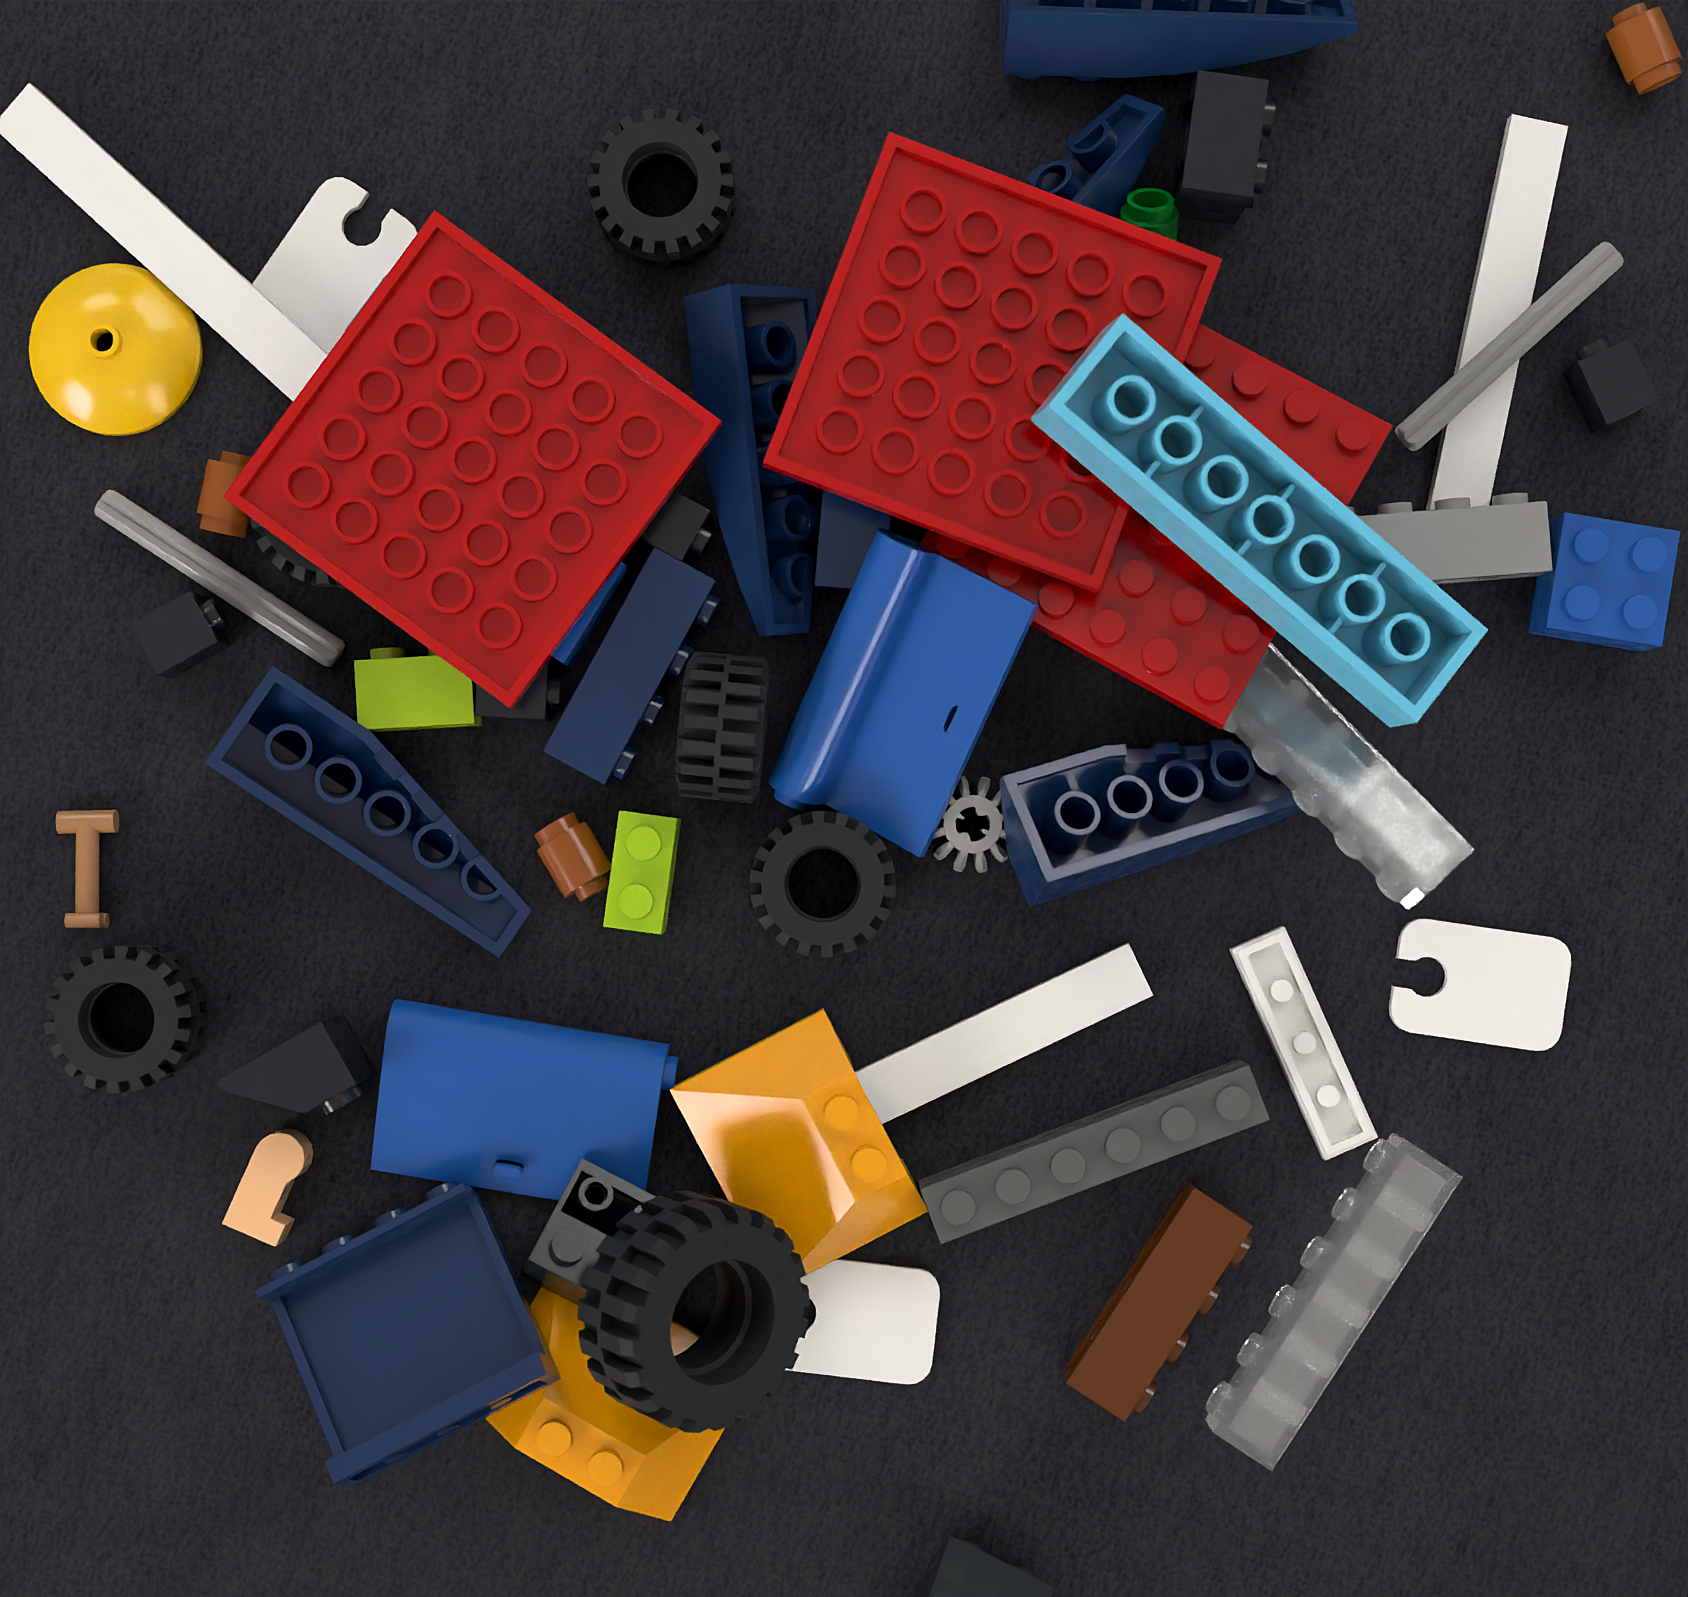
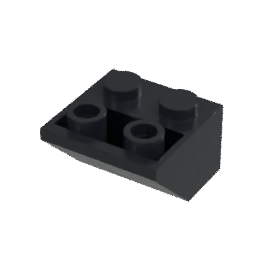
M581 1158L520 1276L578 1305L579 1298L586 1297L588 1286L582 1282L587 1267H595L601 1255L596 1249L606 1235L613 1237L619 1231L616 1224L631 1210L641 1214L643 1212L641 1205L656 1196Z

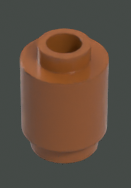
M1641 2L1623 10L1612 18L1615 27L1605 35L1627 85L1634 84L1638 95H1643L1662 87L1683 74L1678 63L1683 57L1661 7L1648 10L1645 2Z
M222 450L220 461L207 460L196 513L202 514L199 528L240 538L246 537L248 525H251L250 517L223 498V496L252 457Z
M574 812L552 822L534 835L540 845L537 853L564 898L576 894L579 901L583 902L609 886L606 875L611 872L612 864L587 822L580 823Z

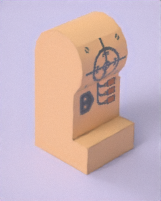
M283 1129L268 1135L260 1141L255 1148L222 1224L274 1247L287 1239L295 1219L281 1213L295 1178L306 1172L313 1158L312 1144L306 1135L299 1130Z

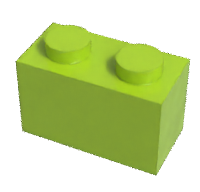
M377 648L370 650L369 660H354L357 723L369 731L385 732L482 726V718L475 716L477 684L429 648L428 656L405 657V648Z
M619 811L603 927L654 934L666 932L681 819Z

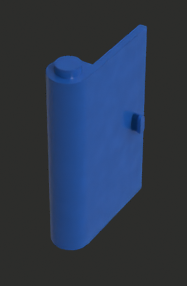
M877 528L768 777V784L775 789L774 798L791 808L804 810L807 804H826L838 812L849 815L864 823L875 833L919 858L924 857L1039 604L905 535L888 529ZM958 706V708H957V710H956V712H955V714H954V717H953V719H952V721H951V723H950V725H949V728H948L949 721H950V719H951V717H952V715H953V713H954L955 708Z
M396 999L391 1007L386 1028L370 1169L443 1182H457V1184L463 1182L473 1187L559 1201L581 1158L646 1191L658 1107L662 1091H670L669 1089H672L675 1085L679 1057L669 1056L670 1045L668 1043Z

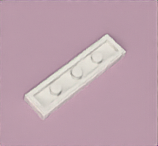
M1280 926L1230 948L1231 955L1322 1159L1326 1161L1378 1138L1285 927Z

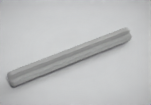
M1602 242L1396 427L1395 434L1403 445L1411 451H1417L1614 274L1623 265L1622 255L1609 242Z
M108 490L96 504L94 513L97 517L323 666H333L342 655L345 648L343 640L120 493Z

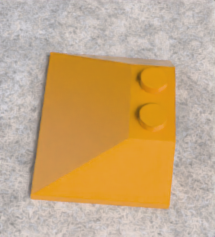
M824 1008L669 1089L728 1201L760 1212L772 1219L776 1227L784 1229L793 1241L795 1249L792 1252L800 1254L806 1275L928 1212L922 1195L903 1159H900Z
M541 1287L530 1305V1309L561 1379L485 1419L514 1448L615 1507L672 1521L725 1428L717 1431L708 1428L701 1433L684 1432L676 1427L670 1428L614 1400L605 1393L604 1385L594 1380L587 1368V1360L590 1356L581 1351L578 1331L585 1329V1323L577 1319L578 1305ZM672 1320L670 1337L674 1356L693 1345L700 1335Z

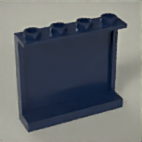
M448 1182L433 1188L425 1194L426 1202L408 1211L405 1208H399L381 1215L373 1222L374 1229L356 1238L354 1235H346L329 1242L322 1248L323 1255L306 1264L298 1261L277 1269L270 1275L271 1282L255 1290L258 1298L272 1303L334 1457L325 1461L333 1484L353 1487L561 1379L480 1193L463 1182L457 1185V1182Z

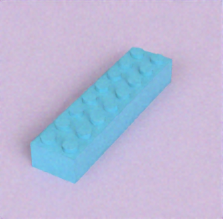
M1123 313L1099 333L1030 418L1034 424L1388 727L1417 723L1488 631L1477 619Z

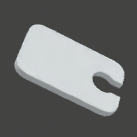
M342 177L326 180L318 188L252 284L328 354L366 300L417 235L416 228L409 220L393 209H390L381 222L380 235L373 243L366 246H357L350 243L344 234L345 221L352 212L359 210L369 197V193L352 181Z
M1415 919L1403 927L1398 939L1396 958L1414 961L1422 957L1434 958L1442 965L1445 980L1442 988L1431 996H1420L1412 989L1392 986L1389 1015L1397 1027L1411 1033L1533 1051L1549 1049L1559 1040L1562 1032L1571 969V954L1562 941L1552 937L1431 919Z
M836 1259L800 1278L801 1283L808 1285L809 1298L816 1307V1317L811 1326L807 1328L805 1338L799 1337L794 1351L799 1356L793 1369L786 1368L785 1370L899 1384H916L924 1380L929 1374L933 1360L940 1299L939 1284L935 1276L929 1271L914 1267Z

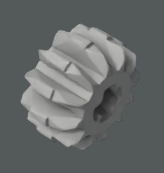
M961 776L956 786L960 798L955 800L953 796L951 797L941 819L942 827L937 828L933 837L935 839L944 835L947 840L933 853L937 860L945 858L953 848L958 850L953 862V869L958 872L964 870L968 853H973L974 865L979 873L987 871V861L983 851L988 849L999 862H1004L1008 858L1005 850L996 844L998 838L1006 841L1005 829H1002V821H1004L1003 812L1000 813L997 809L1002 804L1001 791H998L991 800L986 799L985 796L990 787V779L987 777L979 779L975 795H970L968 781L965 776ZM966 808H972L975 816H985L987 820V829H979L983 836L976 841H971L968 833H958L956 830V819H964L960 812Z

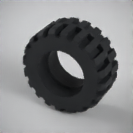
M676 1191L669 1195L668 1198L659 1195L641 1205L643 1211L641 1214L631 1210L616 1224L619 1231L613 1237L606 1235L596 1249L601 1255L594 1268L587 1267L582 1282L588 1286L586 1297L579 1298L577 1319L585 1323V1329L578 1331L581 1351L590 1356L587 1360V1368L594 1380L603 1384L605 1393L617 1402L670 1428L676 1427L684 1432L701 1433L708 1428L717 1431L735 1423V1416L745 1419L761 1408L759 1401L764 1396L771 1398L783 1385L779 1379L785 1369H793L799 1356L798 1353L794 1352L799 1337L805 1338L808 1320L803 1318V1309L810 1306L808 1285L801 1283L800 1279L806 1275L800 1254L792 1252L795 1248L784 1229L776 1227L773 1220L764 1214L706 1193L697 1194L692 1191ZM713 1264L717 1277V1299L711 1320L705 1331L693 1345L674 1356L670 1332L672 1316L677 1301L688 1283L700 1271Z

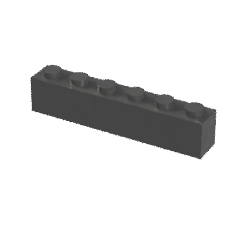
M1238 1059L918 1180L940 1244H943L1270 1119L1250 1066Z

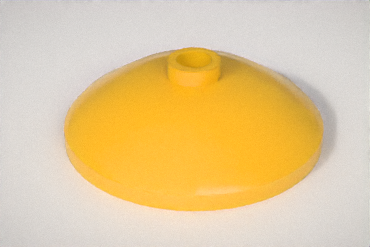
M111 263L96 265L78 271L63 280L41 304L30 333L29 359L35 382L46 401L55 411L71 423L85 430L103 435L123 436L137 434L150 430L168 420L184 405L191 395L202 366L203 341L193 310L151 271L129 264ZM104 333H111L113 336L111 348L107 351H99L97 349L98 338Z

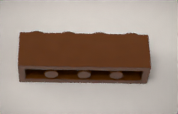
M1187 1180L1061 1371L1066 1383L1124 1422L1132 1410L1140 1413L1154 1395L1157 1383L1153 1381V1378L1165 1361L1169 1364L1175 1362L1185 1348L1189 1335L1184 1331L1195 1314L1205 1315L1217 1299L1221 1287L1216 1282L1227 1265L1236 1267L1248 1252L1252 1243V1238L1248 1236V1233L1253 1226L1244 1217Z

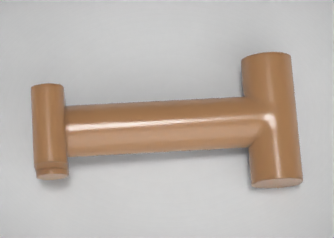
M117 810L58 811L56 814L57 832L59 834L76 833L75 913L65 914V927L73 929L108 928L110 922L108 913H99L100 833L118 832L119 813Z

